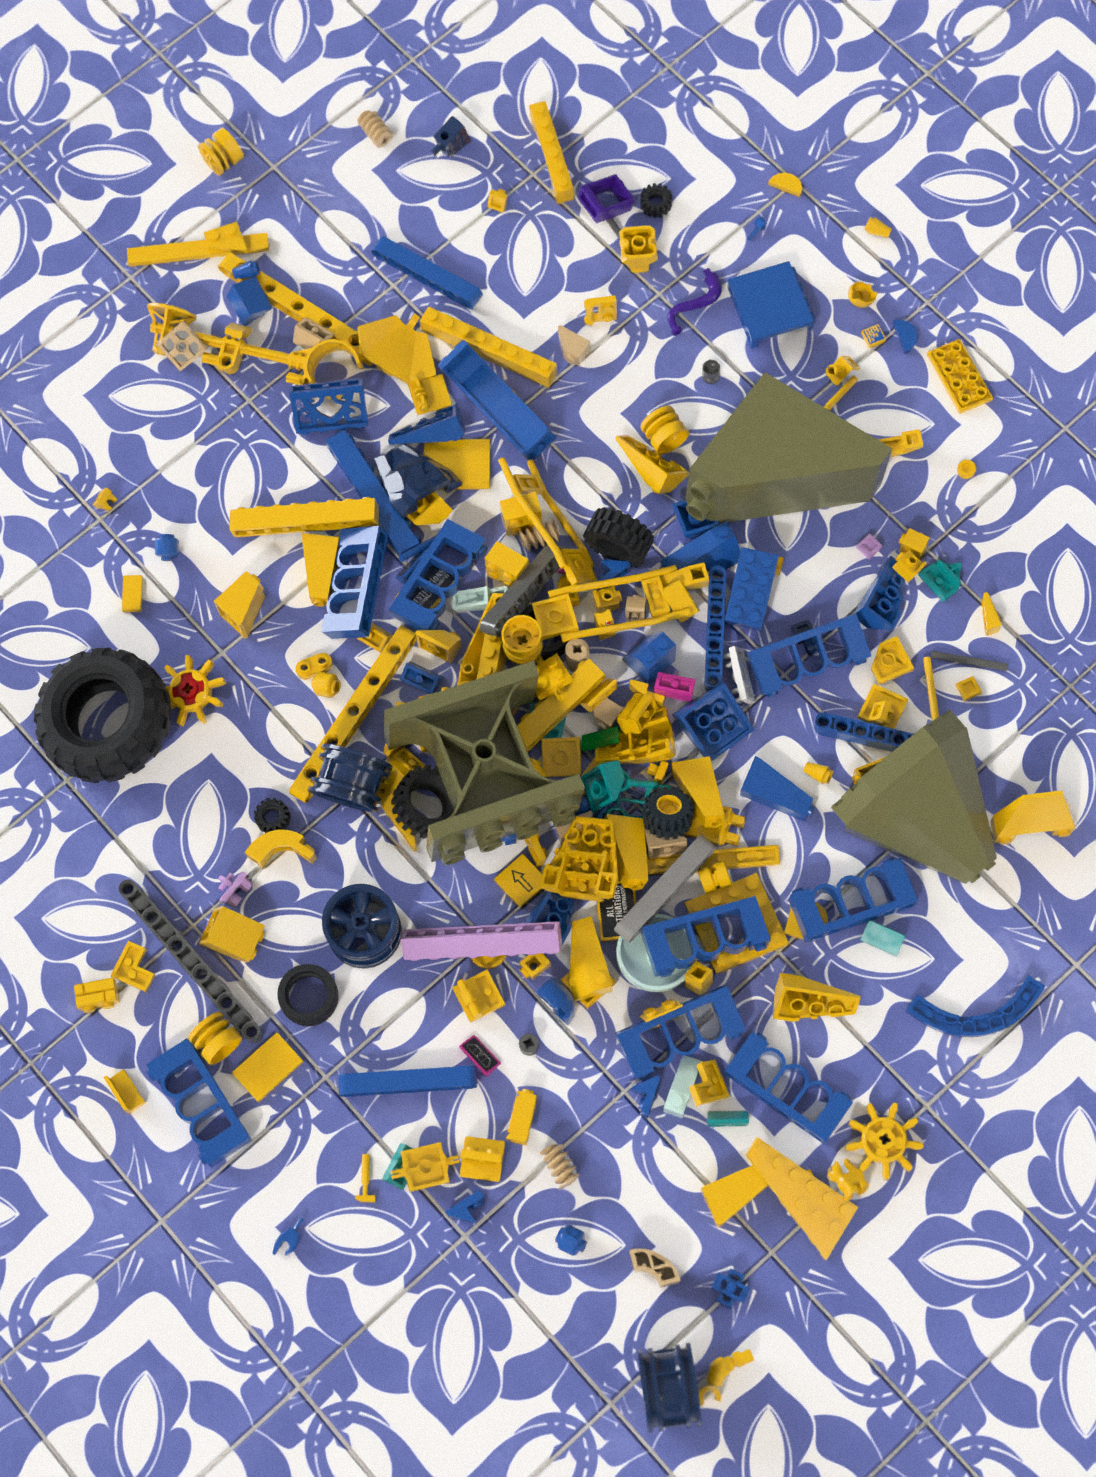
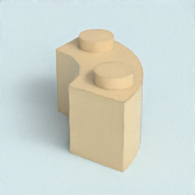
M648 1249L629 1250L635 1273L651 1275L657 1281L660 1288L680 1283L681 1280L677 1270L667 1258Z

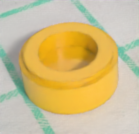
M966 459L958 464L957 474L961 478L970 479L975 475L976 465L973 461Z

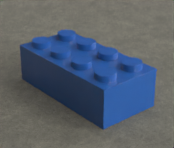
M741 547L726 611L725 624L762 632L779 555Z

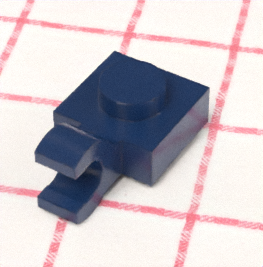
M809 619L791 625L794 635L813 629ZM813 637L797 642L798 644L804 643L808 656L815 654L816 647L812 641Z

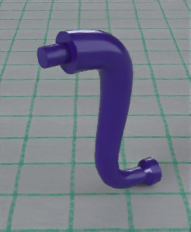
M706 268L703 271L706 276L704 281L708 287V292L700 297L679 303L668 312L667 320L672 329L671 333L673 336L679 335L683 331L676 324L675 316L677 314L709 306L720 297L722 292L721 282L717 273H712L710 268Z

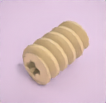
M366 110L358 117L357 123L377 148L384 147L392 139L393 132L390 131V128L386 126V123L382 121V118L378 116L376 111Z
M553 519L552 524L546 521V530L552 539L554 538L558 543L560 535L555 520ZM532 526L531 532L528 528L525 529L524 534L518 531L523 547L531 552V546H534L537 550L538 543L545 547V540L535 526Z
M582 639L570 640L565 648L566 663L573 673L577 670L576 667L581 661L590 659L589 646Z
M553 1144L539 1153L540 1155H546L543 1158L544 1162H550L547 1165V1169H554L551 1172V1176L557 1177L554 1181L555 1184H561L558 1190L574 1183L580 1175L579 1173H572L576 1168L575 1166H568L572 1159L565 1160L568 1152L560 1151L564 1144Z

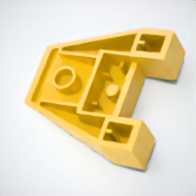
M1062 790L1022 795L995 813L990 820L994 843L1000 842L1002 845L1012 843L1017 835L1052 831V836L1067 837L1075 829L1071 805Z

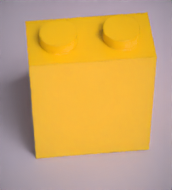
M247 571L214 600L219 615L244 639L248 637L265 598L262 591L264 588L260 584V579L255 574L251 575Z
M221 906L213 910L198 945L246 963L250 959H254L257 953L256 945L262 941L265 935V931H263L265 925Z

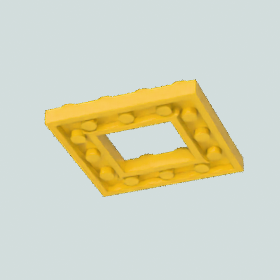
M757 873L735 881L729 886L718 888L715 891L685 902V907L688 913L691 914L756 896L771 939L769 945L762 951H755V949L749 951L747 946L739 954H729L722 950L721 955L717 959L710 961L716 975L789 945ZM711 922L694 926L706 952H713L719 948Z

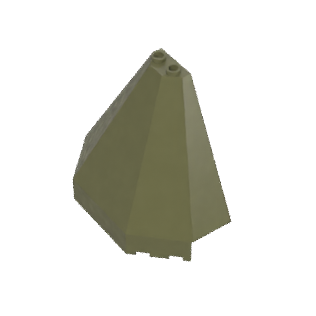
M951 710L934 719L929 725L923 726L857 781V784L851 787L841 796V799L831 806L833 811L846 825L844 832L964 884H967L969 881L973 884L981 877L979 874L984 869L989 871L996 865L995 860L997 857L968 730Z

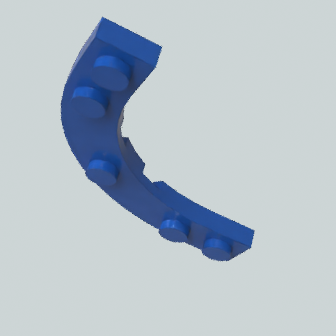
M1028 975L1009 1002L998 1010L983 1015L963 1017L936 1007L918 994L906 1012L928 1027L944 1034L958 1037H982L1000 1032L1020 1020L1033 1006L1045 985Z

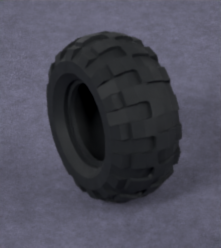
M94 648L92 652L86 653L82 651L70 656L71 660L63 665L59 663L51 671L53 675L47 683L43 682L39 690V703H36L34 708V722L37 725L35 734L39 745L45 751L46 756L60 770L71 777H77L85 782L99 783V781L105 780L109 783L125 778V775L131 772L136 774L146 767L145 763L152 756L154 758L157 756L162 748L161 742L163 738L168 736L171 724L169 712H171L172 707L170 696L165 689V683L145 660L123 649L114 651L111 648ZM107 691H118L126 694L128 712L121 727L115 733L103 739H83L80 735L78 724L80 713L86 703L94 696Z

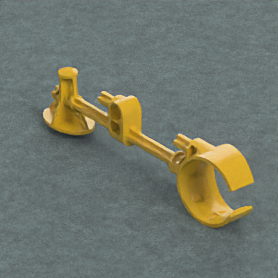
M148 303L147 308L153 319L150 325V332L155 333L152 351L157 355L166 356L156 345L158 335L161 334L160 339H162L175 328V323H181L184 320L189 325L196 321L197 317L191 312L174 305ZM154 314L164 321L163 324L157 323ZM194 331L205 345L220 348L219 355L204 352L201 356V362L215 365L217 370L224 371L227 374H234L238 371L243 354L287 364L289 369L296 368L297 371L303 369L304 375L288 372L286 375V382L295 385L316 383L315 372L319 362L326 355L335 351L349 352L355 358L357 367L361 370L364 369L363 363L355 350L349 344L336 339L324 340L312 348L292 351L291 354L246 344L244 339H231L228 335L220 338ZM232 360L229 366H225L227 361ZM343 394L336 395V398L342 400ZM325 396V398L332 400L330 396Z

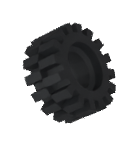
M653 183L652 187L649 184L647 189L644 187L640 197L643 213L646 214L648 212V216L651 217L653 215V218H657V215L661 218L663 213L667 215L672 207L671 190H667L666 185L662 187L661 183H659V186ZM652 197H660L663 199V202L652 204L649 200Z
M267 798L266 802L262 800L260 802L261 805L256 806L257 811L254 810V820L259 829L265 833L274 830H286V825L289 826L291 816L285 803L280 799L277 801L276 798H273V800ZM270 810L279 812V819L275 823H268L265 820V815Z

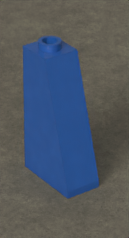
M754 757L741 788L740 796L803 821L806 820L807 816L811 817L815 807L812 805L813 798L761 758Z

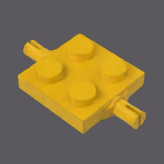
M558 654L545 661L542 656H539V660L536 659V668L539 673L536 694L540 701L554 694L557 700L561 701L560 696L562 699L565 697L561 690L573 682V679Z
M441 1142L401 1151L402 1168L391 1170L390 1173H399L392 1175V1179L404 1176L409 1192L449 1183L448 1166L460 1163V1160L451 1161L459 1158L458 1155L446 1158Z

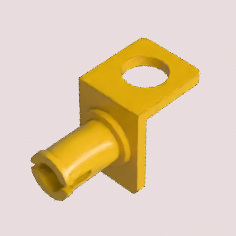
M840 356L833 365H828L829 367L826 368L825 374L838 386L852 370H860L861 368L850 356Z

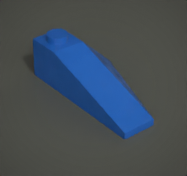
M457 403L434 412L435 416L430 419L425 417L420 419L414 427L408 425L390 434L388 438L389 445L447 442L461 439L465 428Z
M725 522L662 559L660 563L663 568L676 565L677 570L704 562L707 572H710V569L717 565L728 569L738 564L741 550L736 536L729 524Z
M892 556L888 558L854 614H857L859 622L866 628L892 631L901 616L899 609L903 598L901 590L902 586H904V578L892 568L897 562Z
M546 890L525 923L560 922L563 945L571 930L570 921L571 915L574 912V898H566L559 893Z

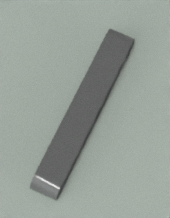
M548 544L482 619L480 631L483 634L501 637L504 624L510 618L520 615L560 568ZM557 545L560 550H561V549H567V548L564 547V546H559V545Z

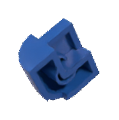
M552 977L537 990V993L541 999L553 1008V1013L568 1026L575 1016L574 998L562 984Z

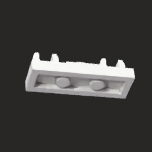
M736 646L730 647V653L725 654L723 658L727 660L731 658V662L725 666L733 669L732 677L738 688L733 689L731 692L735 695L739 693V697L735 699L738 704L743 702L747 704L755 703L744 651Z

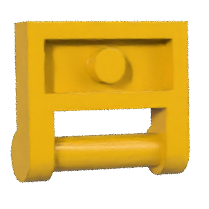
M616 295L588 298L584 301V308L586 309L584 322L586 325L591 326L595 322L617 320ZM594 307H598V313H593Z

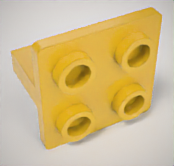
M466 1136L464 1148L461 1149L460 1155L462 1160L460 1177L500 1182L505 1142Z

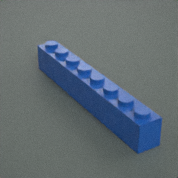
M342 430L326 440L328 450L361 499L364 497L375 498L378 503L379 526L389 534L388 541L399 556L419 545L421 539L418 534H413L411 531L412 526L408 519L401 518L391 506L388 492L382 487L384 484L381 478L374 475V468L371 463H366L361 448L357 449L354 445L356 442L351 434L348 435L345 430Z

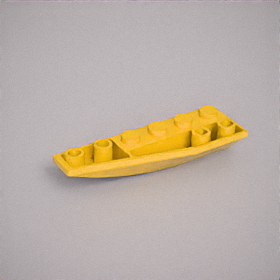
M492 593L462 659L457 686L504 670L506 654L503 650L502 636H491L480 631L482 619L504 593Z

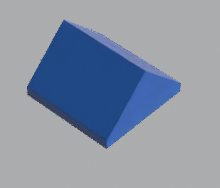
M256 277L233 284L227 295L240 322L244 326L249 325L273 308Z
M685 500L672 503L673 510L686 538L696 539L710 529L720 525L715 520L705 519L704 521H699L693 518L686 510L687 502Z

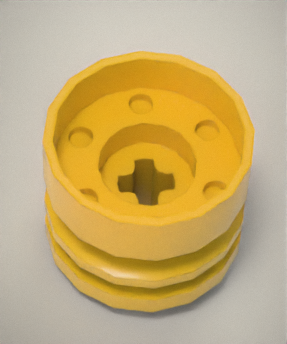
M220 128L212 134L213 141L206 138L205 143L201 142L197 146L204 162L218 176H221L224 170H229L228 162L236 165L244 158L240 146L224 128Z
M663 406L653 411L642 421L640 426L642 432L645 433L647 439L651 440L652 447L659 455L667 454L677 449L689 436V430L679 420V416L675 413L672 406Z
M526 615L510 618L504 624L501 631L504 653L514 663L525 664L535 661L543 649L541 627L536 620Z
M215 1012L206 1017L188 1036V1040L191 1044H194L197 1050L203 1049L201 1055L209 1065H215L224 1060L242 1041V1036L234 1027L227 1028L229 1021L224 1019V1015L221 1012Z

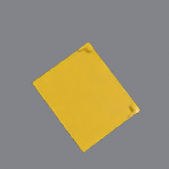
M459 439L457 441L424 443V454L452 470L461 480L462 486L455 490L490 489V439Z

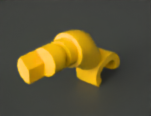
M750 1349L741 1353L739 1351L734 1352L732 1357L726 1356L723 1358L720 1356L710 1364L706 1380L708 1385L702 1386L698 1390L700 1406H703L705 1403L703 1397L707 1391H712L715 1396L714 1400L721 1402L718 1386H722L725 1378L730 1375L731 1371L735 1370L734 1367L740 1368L754 1361Z

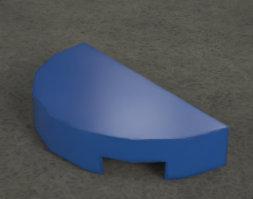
M893 320V326L906 354L916 345L918 338L917 330L908 321Z

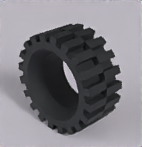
M605 507L598 508L594 512L583 534L585 543H588L590 548H594V552L600 553L601 557L610 560L628 561L631 568L632 566L636 568L642 565L654 541L652 531L648 530L645 524H640V520L637 518L633 519L631 515H625L620 510L615 511L613 508L607 509Z
M425 765L423 769L421 766H418L414 771L410 770L397 785L393 792L394 797L391 799V805H395L392 813L398 814L395 819L396 822L400 823L402 821L404 824L402 829L404 831L409 828L412 830L410 835L416 836L417 833H420V838L423 839L427 837L428 825L445 820L454 812L437 766L433 770L431 765ZM417 789H426L433 792L441 801V816L426 818L418 814L411 804V793Z

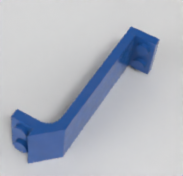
M464 339L438 364L441 370L467 395L528 461L531 459L534 461L557 438Z

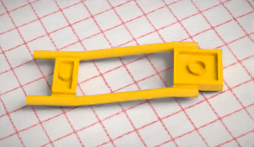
M504 457L500 458L498 462L513 495L552 550L560 569L564 568L571 585L598 581L592 569L595 565L587 548L547 492L533 459L526 462L532 475H512ZM535 491L536 495L541 494L578 549L560 550L522 494Z
M676 565L640 574L566 586L548 591L550 599L532 603L536 621L541 627L542 640L561 635L563 643L576 638L651 626L691 616L689 608L670 613L669 605L661 593L663 585L660 576L677 571ZM641 581L652 618L579 630L569 597L570 593Z

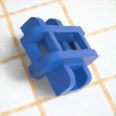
M732 1269L729 1270L727 1277L718 1273L711 1288L720 1293L716 1302L728 1308L732 1307L734 1300L744 1303L750 1287L742 1284L745 1275Z

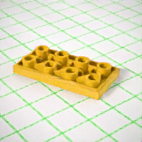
M960 339L927 352L929 361L959 414L993 400L989 389Z

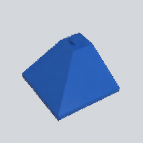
M721 683L688 702L672 714L681 730L703 757L710 756L711 762L755 730L725 683Z

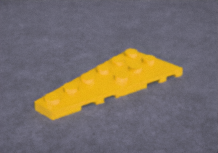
M756 1137L745 1156L758 1173L762 1175L770 1189L775 1192L781 1200L780 1202L798 1226L809 1237L808 1239L815 1245L823 1259L827 1260L858 1206L849 1200L845 1201L842 1195Z

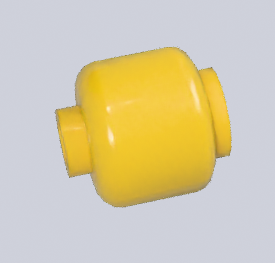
M319 672L312 679L311 687L316 695L332 698L339 693L341 682L335 674Z

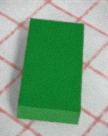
M616 726L582 735V750L588 751L619 743V727Z

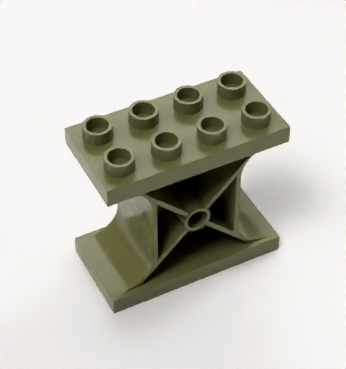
M534 661L384 710V739L388 749L391 750L406 744H416L426 748L436 762L454 812L447 819L428 825L426 849L431 862L441 859L443 865H452L466 857L464 853L466 850L479 847L481 853L489 852L503 844L501 838L516 834L518 840L527 839L540 831L539 825L552 821L554 827H561L576 819L574 813L578 812L585 789L580 775L576 774L562 780H552L541 776L534 769L511 713L515 708L534 701L539 677Z

